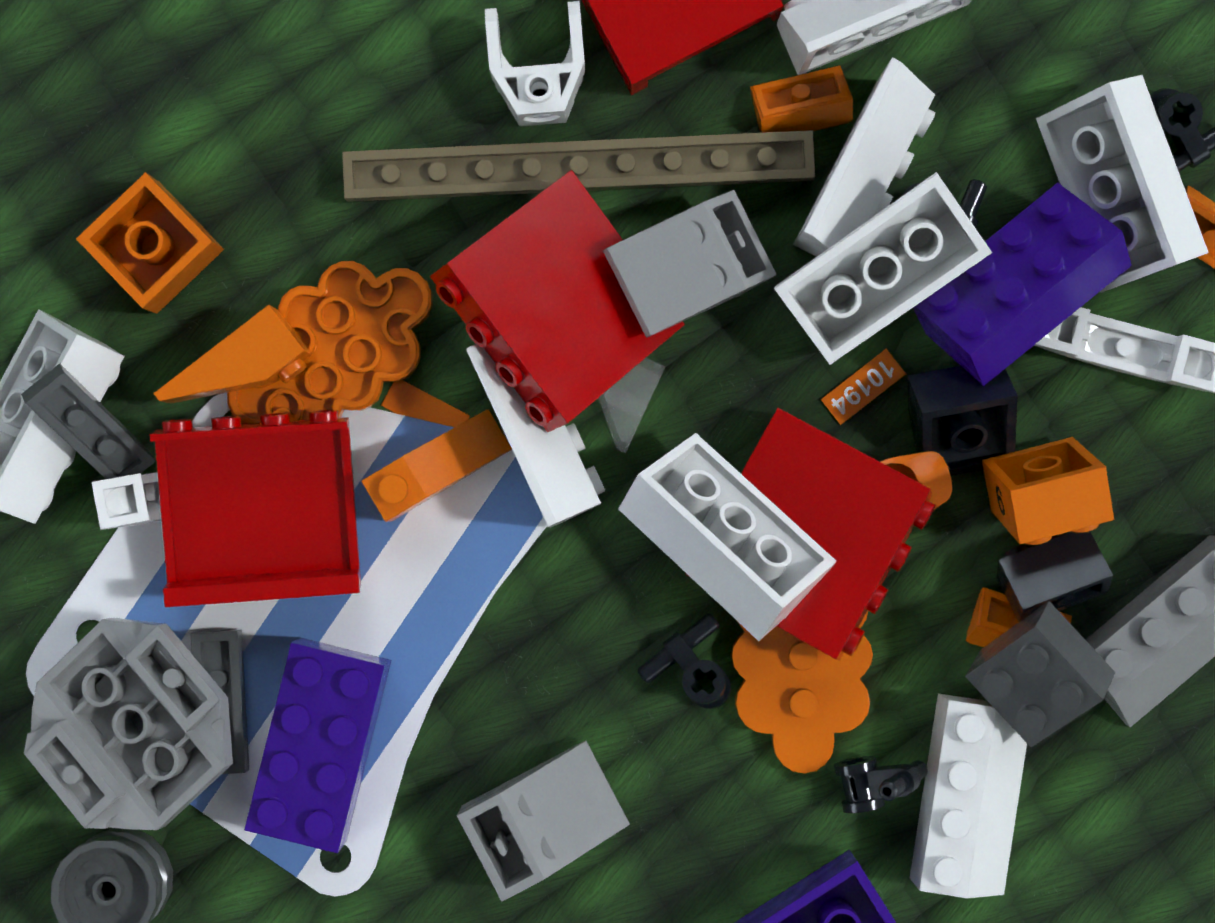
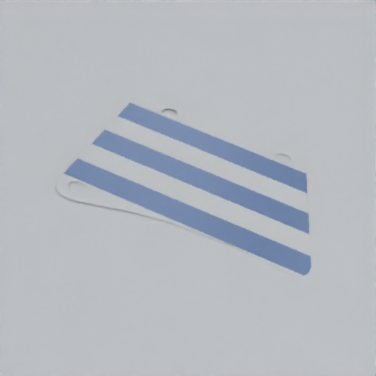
M227 393L214 396L196 414L192 420V427L212 426L211 418L224 417L230 410L227 404ZM371 407L363 411L344 409L341 417H349L361 575L360 593L165 607L163 588L167 584L162 521L118 527L37 644L27 663L26 670L28 687L34 696L37 682L78 643L76 639L77 629L87 620L100 622L106 618H120L166 623L190 652L191 633L242 629L249 771L246 773L221 774L190 805L318 893L330 896L350 894L360 889L369 880L377 865L407 759L435 693L495 592L547 527L546 521L513 450L396 520L385 522L361 481L454 427ZM299 638L392 660L347 842L345 843L351 852V862L344 871L339 873L327 871L322 866L320 861L321 849L244 830L290 644ZM135 712V725L142 732V717L139 713Z

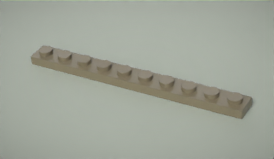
M813 130L342 152L344 199L347 202L541 193L570 170L574 172L587 191L813 181L815 178Z

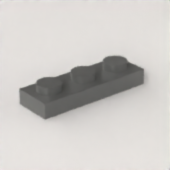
M58 364L21 394L25 404L104 478L111 479L142 473L156 462L152 453L61 364Z
M242 629L191 633V654L228 697L233 764L222 774L246 773L249 771Z

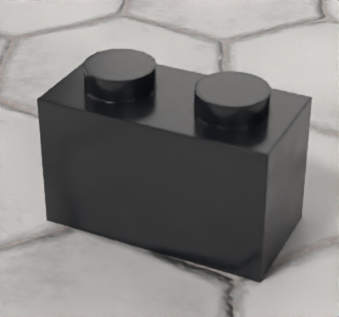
M1070 531L1052 536L1048 542L1031 548L1028 545H1020L1010 549L1002 556V559L998 560L996 577L1018 622H1020L1048 601L1060 611L1108 593L1113 574L1091 532L1075 533Z

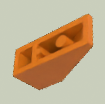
M267 305L153 394L159 401L172 404L273 384L279 379L283 383H287L307 367L303 361L311 356L312 353L278 309Z
M487 409L403 455L361 482L385 522H391L511 451L512 448L491 412Z

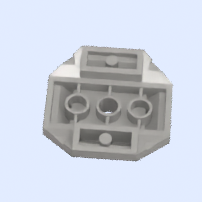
M120 618L102 619L37 682L32 706L31 732L27 733L24 755L84 828L106 829L109 827L132 830H159L167 826L233 764L228 697L166 623ZM135 712L139 713L142 717V732L135 725Z

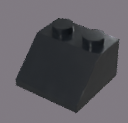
M962 366L908 375V411L916 453L925 451L939 453L944 458L952 476L984 470L982 460L1015 452L1018 395L1006 369L985 386L981 385Z

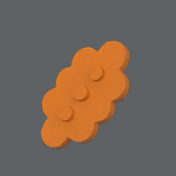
M340 261L329 266L321 275L317 287L297 286L290 289L282 297L278 311L312 353L311 356L303 361L307 367L287 383H283L279 379L273 384L227 392V404L232 415L241 416L242 424L261 423L260 415L289 413L290 421L309 420V412L338 410V418H341L344 409L363 411L372 407L379 400L384 382H398L408 378L418 366L421 358V346L413 330L427 319L433 306V293L428 282L418 272L408 268H394L376 278L362 264L354 261Z
M868 611L865 614L858 628L861 629L862 625L866 621ZM738 622L743 632L737 637L731 650L732 664L744 679L736 693L735 705L737 714L743 723L753 731L772 734L774 753L783 766L793 772L804 774L817 771L826 765L833 753L834 733L855 729L862 724L868 714L870 698L868 690L860 678L867 672L872 663L873 652L871 644L863 636L854 654L849 656L844 653L839 661L777 626L758 641Z

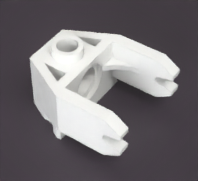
M579 1L568 2L570 48L565 60L562 63L512 67L502 54L497 8L485 9L490 74L495 87L502 95L520 127L567 122L585 73ZM539 89L547 91L543 96L533 95V92Z

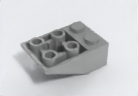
M735 190L704 201L603 250L646 338L738 297L777 275Z
M586 740L461 805L457 814L501 902L548 878L630 825Z

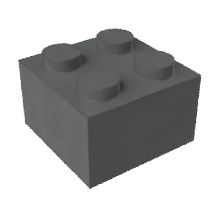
M1048 601L982 648L965 677L1030 747H1033L1103 701L1115 671L1053 604Z

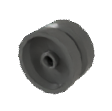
M111 828L98 833L76 847L60 862L51 883V904L59 923H149L165 908L173 888V868L166 850L153 836L139 830Z

